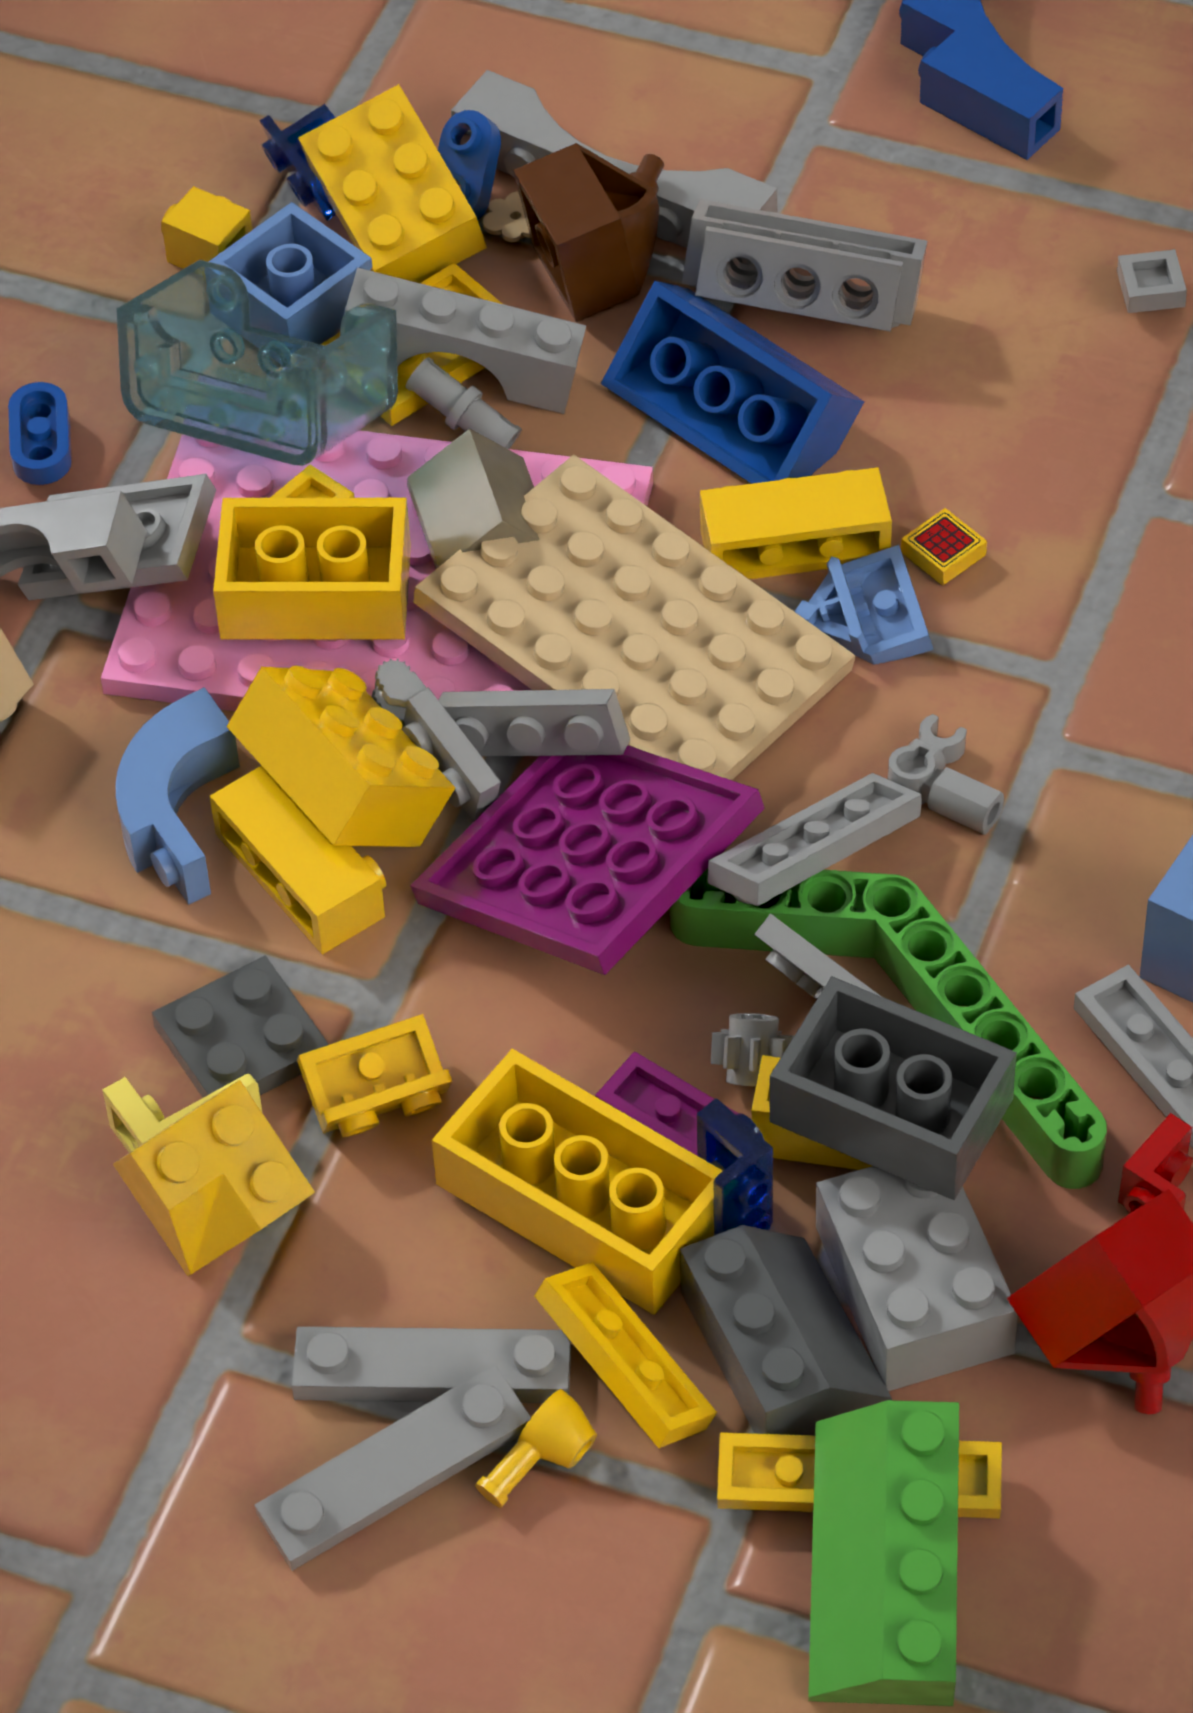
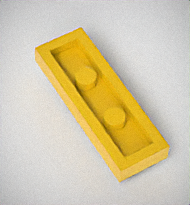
M593 1262L543 1280L534 1297L658 1449L705 1431L718 1412Z

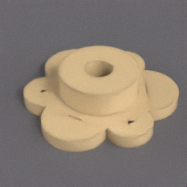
M519 191L510 193L505 200L498 198L490 201L488 206L489 213L483 218V228L486 232L493 235L502 234V238L507 242H516L525 237L530 238Z

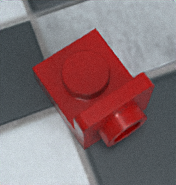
M1172 1113L1164 1119L1123 1165L1118 1202L1125 1206L1129 1214L1167 1189L1171 1190L1182 1208L1184 1209L1186 1194L1178 1186L1187 1176L1193 1163V1158L1188 1155L1193 1127Z

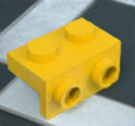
M423 1014L300 1054L297 1058L322 1133L340 1129L342 1137L353 1136L378 1126L380 1123L377 1115L401 1107L405 1116L419 1114L437 1107L442 1103L440 1094L446 1093L453 1082L449 1070H443Z

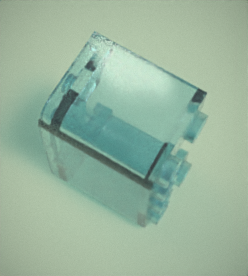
M200 259L116 309L122 399L128 411L137 420L147 425L291 465L304 466L389 411L397 400V320L395 309L371 303H361L348 310L343 316L340 328L341 336L326 346L250 326L249 297L241 277L226 266Z

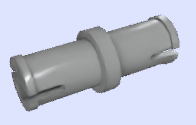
M430 357L425 358L419 364L405 385L409 391L412 390L446 416L445 424L453 430L460 427L462 430L467 431L470 428L507 449L511 448L522 431L521 427L515 426L481 399L483 393L475 386L466 388L436 365Z

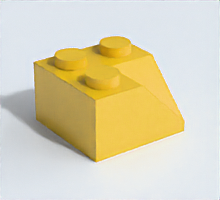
M241 1080L220 1091L113 1163V1166L187 1276L254 1235L315 1193Z

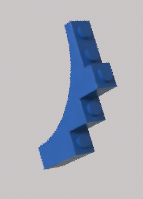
M981 0L902 1L899 9V16L901 18L900 44L923 56L918 68L920 76V103L1026 160L1061 129L1063 87L1031 68L1002 40L986 16Z

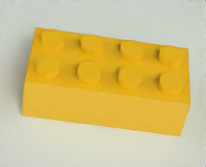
M513 1048L432 1139L436 1185L575 1268L593 1262L621 1296L653 1315L657 1313L681 1283L680 1249L722 1233L732 1222V1176Z

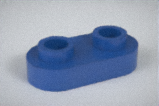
M464 110L453 115L444 125L438 152L455 181L460 185L462 193L475 213L477 220H479L489 206L501 147V135L496 124L489 118L475 110ZM471 130L469 141L461 145L462 137L467 131Z
M35 382L24 385L12 394L8 403L9 447L13 470L16 476L26 483L34 485L50 484L64 477L72 463L70 414L67 397L61 388L51 383Z

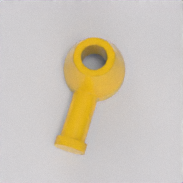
M563 1389L554 1392L530 1418L522 1430L518 1442L487 1477L482 1476L475 1484L477 1490L489 1502L501 1508L508 1501L507 1495L539 1459L568 1469L575 1466L587 1453L597 1437L595 1430L580 1405Z

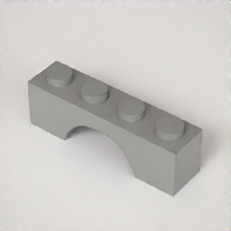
M357 268L344 313L336 357L394 371L403 361L418 354L428 352L457 354L487 368L501 383L507 400L564 414L586 325Z
M121 490L0 508V577L24 566L51 564L62 569L77 593L132 586L147 530Z

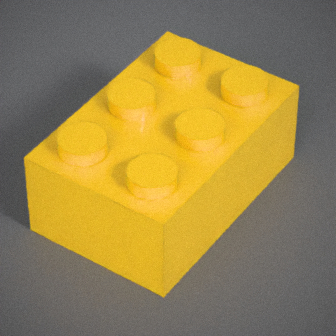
M399 84L298 137L312 173L353 245L372 258V268L370 271L421 283L450 264H458L487 248L475 213Z
M407 497L222 498L213 588L220 639L405 640L411 555Z
M297 665L290 668L261 666L226 726L333 846L420 847L456 788L438 769L439 763L437 759L428 751L418 747L405 734L399 718L390 711L381 708L365 691L367 689L365 682L353 672L343 668H335L333 671L307 669Z

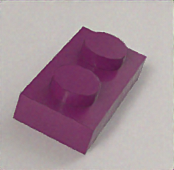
M635 1051L595 1094V1097L711 1164L742 1130L741 1114Z

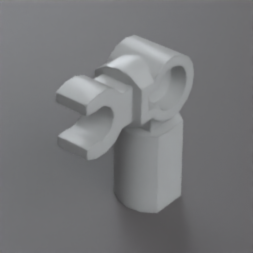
M932 714L920 723L919 739L916 738L908 746L900 747L892 752L888 762L887 779L922 794L921 805L927 802L930 810L986 835L1000 817L1004 803V794L953 769L945 768L946 764L959 760L964 754L967 729L960 727L953 736L948 738L937 737L939 717Z

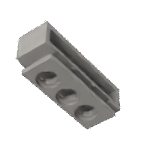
M700 199L691 219L682 284L696 286L695 296L891 332L892 328L898 327L900 324L911 326L917 305L928 241ZM736 257L749 259L754 265L742 264ZM793 268L805 269L812 276L800 275ZM858 278L864 280L869 286L856 285L850 279Z

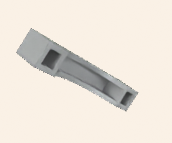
M486 70L451 110V117L464 110H475L496 124L501 135V147L496 169L512 175L514 178V169L575 143L628 174L636 172L639 167L606 156L579 142L561 128L547 112L535 89L489 70ZM471 130L464 134L460 142L461 145L469 141ZM729 168L706 171L662 170L656 182L659 187L657 200L660 209L656 236L664 241H670L685 248L688 245L691 219L700 199L777 213V188ZM736 257L742 264L748 265L751 262L749 259Z

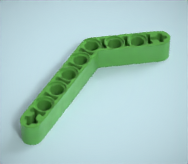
M707 868L669 908L672 933L681 942L692 946L772 951L771 947L754 935L771 913L825 955L874 958L916 1011L1017 1052L1013 1100L1002 1120L1048 1178L1055 1184L1068 1189H1080L1090 1186L1099 1178L1103 1170L1107 1123L1102 1113L923 892L909 878L895 874L822 870L773 897L768 902L755 906L740 902L734 895L708 884ZM1030 1097H1040L1043 1099H1032Z

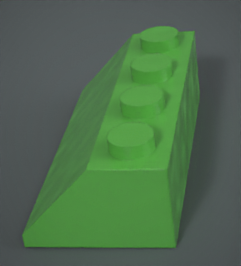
M887 1400L816 1422L808 1701L953 1706L956 1686L959 1402Z

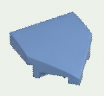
M899 545L841 564L838 558L831 557L826 564L829 572L810 601L802 600L795 610L798 615L854 655L872 664L891 662L934 650Z

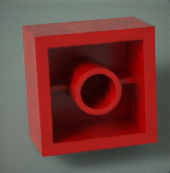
M1167 1189L1097 1234L1006 1298L1053 1368L1129 1372L1130 1378L1136 1382L1135 1410L1143 1414H1157L1162 1411L1163 1385L1171 1379V1368L1183 1360L1193 1340V1222L1170 1189Z

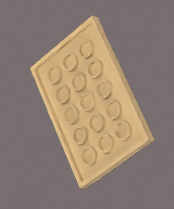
M574 454L524 495L526 502L522 506L521 513L529 527L538 534L539 540L518 543L514 537L483 541L481 550L462 552L460 549L415 586L413 603L531 690L615 689L630 736L629 746L729 780H733L849 674L852 671L856 656L719 557L711 554L705 547Z

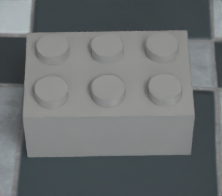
M874 1166L816 1182V1229L872 1362L888 1391L1015 1354L1018 1315L1006 1299L1011 1293L963 1187L956 1199L952 1200Z

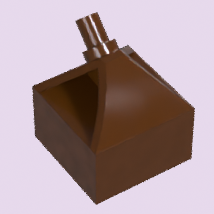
M575 143L513 170L532 246L576 322L636 297L641 291L654 251L660 209L657 200L659 187L656 182L664 168V162L656 155H644L636 172L628 174Z

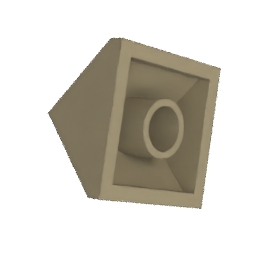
M470 428L407 477V487L436 569L460 549L462 552L481 550L483 541L514 537L518 543L539 540L538 534L529 527L521 513L522 506L526 502L524 495L534 488L524 458Z

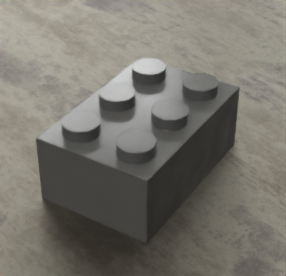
M831 976L770 1074V1122L955 1200L1013 1100L1017 1052Z

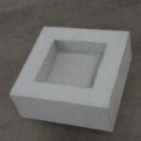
M1175 249L1118 256L1117 274L1128 313L1185 307L1187 289Z

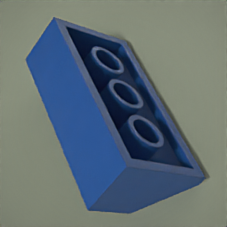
M654 281L600 384L751 484L776 481L784 478L810 476L838 452L865 401L703 297L695 296L696 293L689 288Z

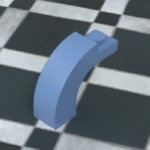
M205 687L168 705L141 727L121 758L115 785L125 849L135 871L138 873L153 865L162 883L166 887L175 884L189 905L210 895L211 889L205 855L178 818L177 812L185 799L196 789L240 767L236 737L226 727L229 720Z

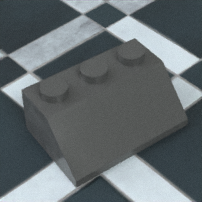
M741 1225L680 1249L681 1294L755 1434L815 1436L817 1421L892 1400L805 1238Z

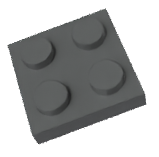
M266 955L152 1012L155 1029L202 1098L245 1074L252 1075L258 1083L259 1093L262 1095L302 1074L297 1061L298 1055L329 1045Z

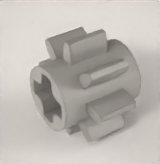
M754 1013L731 1014L729 1016V1029H721V1032H712L711 1064L723 1065V1068L727 1069V1083L756 1087L762 1055L781 1058L794 1036L781 1035L782 1031H778L779 1018L776 1016Z

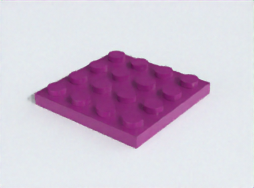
M627 745L623 755L539 756L410 887L419 905L606 975L708 868L709 860L722 854L765 807L760 792L756 788Z

